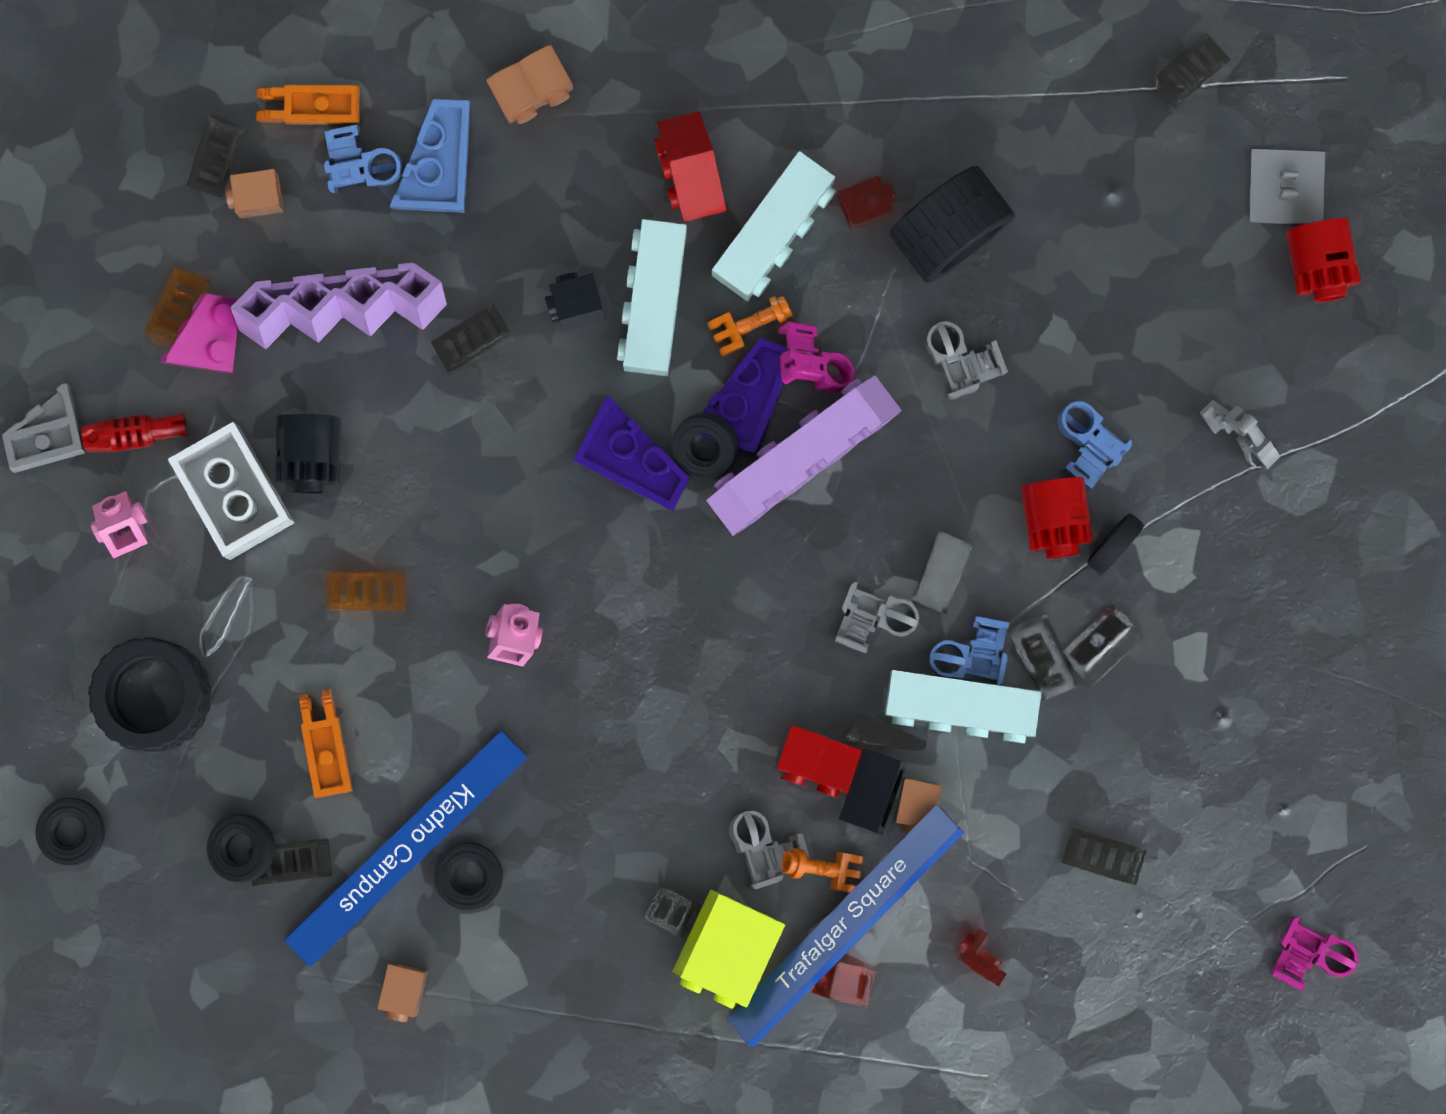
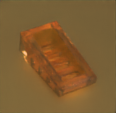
M174 267L145 328L147 340L170 349L179 335L177 331L180 326L191 316L192 307L199 296L206 293L210 283L209 279ZM178 283L195 289L194 294L192 295L177 289ZM175 298L189 304L186 308L171 302L172 299ZM167 312L182 317L181 321L166 317ZM163 326L176 332L173 333L165 329H162L161 327Z
M328 572L327 608L329 611H405V573ZM378 581V603H371V582ZM386 581H393V603H386ZM340 582H347V602H340ZM356 582H362V602H356Z

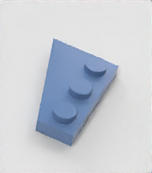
M432 100L409 163L406 164L402 174L403 178L396 195L394 194L390 204L391 209L465 213L471 113L470 101Z

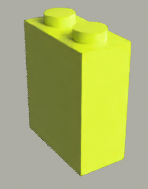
M710 889L672 972L682 978L680 985L700 994L702 988H705L715 993L713 1000L733 1009L735 1004L738 1003L747 1008L785 924Z

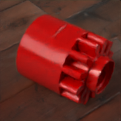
M1337 218L1312 222L1294 227L1285 232L1297 296L1302 295L1304 297L1313 294L1315 303L1333 301L1348 296V287L1357 286L1361 283L1349 219Z
M1084 477L1047 480L1020 487L1031 552L1045 551L1046 559L1079 555V546L1093 543Z

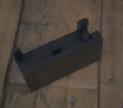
M863 748L839 820L883 835L907 764Z

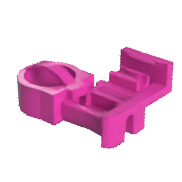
M787 322L779 328V334H785L787 339V351L780 355L781 379L784 384L787 385L796 378L814 381L816 390L834 394L840 392L854 381V367L845 355L821 352L815 356L819 353L818 348H814L817 327ZM827 363L836 366L841 375H829Z
M1292 917L1287 924V927H1289L1287 932L1283 933L1279 940L1281 947L1286 948L1287 944H1289V947L1286 951L1282 949L1270 975L1303 991L1306 986H1304L1305 981L1302 980V977L1307 968L1312 970L1313 965L1311 963L1322 968L1327 974L1345 977L1353 973L1357 968L1359 961L1358 952L1349 941L1339 939L1328 933L1326 937H1323L1300 925L1299 921L1301 918ZM1334 944L1344 945L1349 950L1351 959L1329 947ZM1325 955L1348 967L1343 971L1331 970L1326 964Z

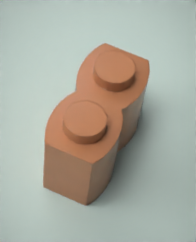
M551 45L530 54L520 62L508 66L486 79L509 124L515 121L518 124L530 121L538 114L536 112L538 108L548 103L551 107L563 103L570 97L568 92L574 89L571 80Z

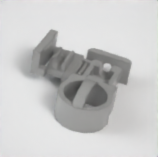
M947 321L939 322L927 334V350L932 356L935 365L941 363L952 392L947 395V398L950 400L957 399L964 394L977 391L980 383L1002 376L1008 372L996 340L985 345V351L975 354L974 350L969 351V355L963 356L968 351L964 343L963 333L954 323ZM946 328L953 331L957 336L958 344L956 351L953 349ZM934 331H939L947 354H941L933 348L931 339ZM989 350H992L998 368L994 367ZM976 380H979V381H980V383H977V384H974V385H973V382H974V381H976Z
M1212 400L1200 412L1214 434L1220 429H1225L1228 434L1232 430L1238 435L1240 434L1236 440L1244 452L1246 461L1255 468L1267 471L1280 458L1278 451L1271 441L1265 438L1256 424L1258 421L1249 413L1246 414L1240 407L1235 406L1229 411Z
M854 582L849 588L841 609L843 614L850 610V614L848 617L844 616L834 642L866 654L869 644H866L865 641L869 631L875 632L874 624L876 621L878 622L877 628L886 631L892 636H907L918 625V610L908 600L898 599L891 595L888 596L887 600L859 590L856 588L858 582ZM893 605L906 606L913 613L914 619L889 608ZM886 616L912 627L906 632L894 631L888 626Z
M741 812L734 816L730 822L729 836L734 843L736 852L744 853L753 884L748 885V888L751 890L780 882L783 879V875L776 876L775 873L781 871V874H786L781 868L782 857L787 850L791 851L794 848L793 841L796 848L805 850L807 858H810L802 833L789 836V842L778 845L777 841L772 842L769 824L766 818L759 812ZM742 817H744L748 826L752 844L744 843L737 834V825ZM752 817H754V819H756L760 824V838L758 836L757 828Z

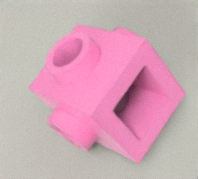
M127 491L116 496H109L101 502L92 505L95 521L90 523L92 531L99 543H105L113 558L148 544L143 524L148 522L147 515L140 502L135 504L132 502Z
M513 603L509 605L504 604L495 616L491 615L486 627V637L490 638L487 658L523 667L533 655L534 649H537L541 642L543 628L538 627L540 613L530 611L525 605Z

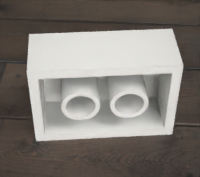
M232 422L168 459L223 557L231 560L295 523L242 429L236 423Z

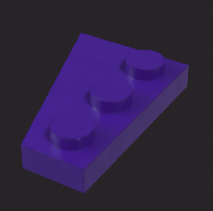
M760 338L732 372L733 375L718 393L716 392L702 412L716 414L729 422L737 434L739 450L757 456L785 385L781 379L780 355L787 351V347ZM697 434L715 441V439L708 434Z
M607 394L573 461L673 512L690 478Z

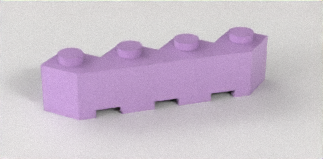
M412 262L398 264L396 269L377 271L376 267L347 270L346 275L324 277L322 273L293 277V281L272 284L271 280L258 281L231 306V310L238 330L264 349H267L290 324L317 343L342 318L371 337L394 311L424 330L447 303L442 282Z
M876 375L863 383L859 378L851 382L841 391L844 395L842 398L821 413L817 409L812 411L799 422L801 425L800 429L778 445L775 441H772L757 453L759 457L757 461L736 476L732 472L727 474L714 485L718 491L706 501L732 536L753 524L773 506L795 493L816 474L838 461L858 443L880 430L902 411Z

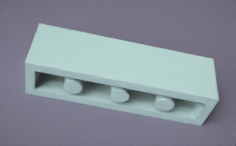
M799 151L712 269V277L747 302L753 294L760 297L771 281L767 277L768 273L774 265H777L779 268L782 267L793 251L789 247L790 243L796 235L801 238L804 237L815 221L810 217L818 205L824 209L836 193V190L832 188L835 176Z
M642 219L641 230L634 229L631 251L638 252L636 266L629 265L627 287L633 288L631 302H624L622 324L628 325L627 339L620 338L617 355L618 361H624V371L668 376L687 225Z
M892 670L890 671L884 716L892 717L891 724L914 727V721L917 720L929 722V730L951 732V727L957 726L966 728V735L988 738L989 731L1004 733V741L1025 743L1026 737L1036 736L1042 692Z

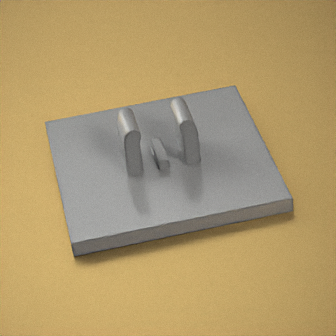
M1251 149L1249 222L1304 225L1322 221L1324 215L1325 152Z

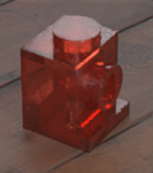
M879 176L848 189H842L838 191L837 200L851 232L892 215V204L897 202L889 181L882 184ZM865 194H872L875 196L876 202L873 205H866L862 197Z

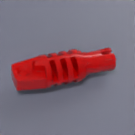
M184 413L159 418H151L150 415L141 414L98 422L81 428L83 447L86 452H119L152 447L156 440L182 436L188 437V429L185 428L187 426Z

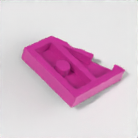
M207 293L201 294L192 307L191 316L182 323L177 331L179 335L174 343L161 356L160 363L225 374L233 373L238 327L231 306L238 299Z

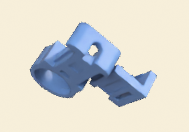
M358 125L324 131L329 158H334L335 161L334 165L330 160H327L324 164L325 173L329 176V181L327 182L328 189L332 193L338 194L337 188L364 182L367 183V187L390 186L396 183L403 173L401 157L396 152L386 148H378L371 152L363 153L362 148H357L355 136H358L359 132H361ZM381 153L392 155L396 161L371 167L373 159ZM396 170L395 174L387 180H379L373 176V174Z
M1076 401L1060 411L1057 417V426L1064 437L1072 440L1080 447L1078 452L1081 455L1075 463L1071 460L1062 468L1061 472L1069 478L1084 477L1086 491L1093 488L1107 468H1113L1120 463L1122 455L1131 448L1132 440L1129 439L1123 442L1100 424L1104 418L1091 405L1086 402ZM1071 408L1083 410L1088 416L1089 427L1087 428L1069 415L1068 410ZM1066 422H1067L1071 427H1073L1075 430H1077V431L1080 432V433H1074V432H1072V431L1067 427ZM1075 466L1077 469H1079L1082 473H1084V474H1085L1086 476H1088L1089 478L1087 479L1085 476H1083L1080 472H1078V471H1077L1075 468H1073V467Z
M976 616L973 627L977 628L975 641L970 640L969 645H972L971 652H969L970 646L959 644L952 640H944L931 649L929 665L936 675L962 680L964 679V674L996 680L995 685L999 686L1004 680L1007 655L1001 653V658H998L999 651H1003L1009 623ZM979 624L998 628V631L979 627ZM944 646H951L960 652L962 657L937 653L935 651ZM934 660L959 664L960 668L951 673H944L935 666Z

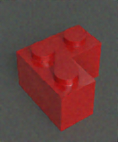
M700 111L657 122L660 137L654 138V143L665 180L672 178L673 187L667 188L672 210L679 208L683 222L725 212L726 206L715 156Z
M791 725L776 770L783 772L781 776L783 780L803 786L804 781L808 780L818 784L816 791L838 798L840 791L848 793L862 750Z

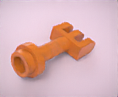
M773 296L769 298L771 306L737 322L734 321L730 312L707 322L710 330L717 329L722 325L726 329L713 336L715 343H720L729 338L732 342L719 349L721 356H727L746 347L742 335L752 331V329L754 330L778 319L780 325L787 323V318L793 316L785 297L777 298Z
M793 848L791 851L787 850L784 853L781 868L784 873H787L790 878L794 879L801 878L804 873L832 877L830 889L851 892L857 885L845 883L846 876L860 879L861 871L848 869L849 862L862 864L864 856L836 852L834 863L807 858L805 850Z

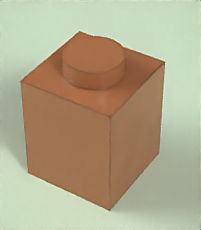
M275 169L230 175L231 186L226 187L227 204L229 209L235 210L240 219L284 212L280 178Z
M903 778L894 823L902 824L901 832L909 833L938 805L942 786Z
M397 963L388 964L377 1008L386 1011L385 1018L407 1022L408 1016L415 1018L418 1015L428 971Z

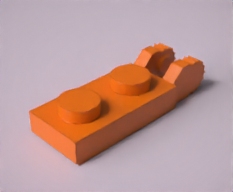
M285 85V88L266 87L257 89L256 98L263 101L284 100V110H261L256 112L257 122H285L288 125H360V87L357 85Z
M331 689L322 690L321 696L326 720L316 722L313 721V706L308 693L299 695L303 719L301 729L315 798L353 791L340 718L336 717V708Z

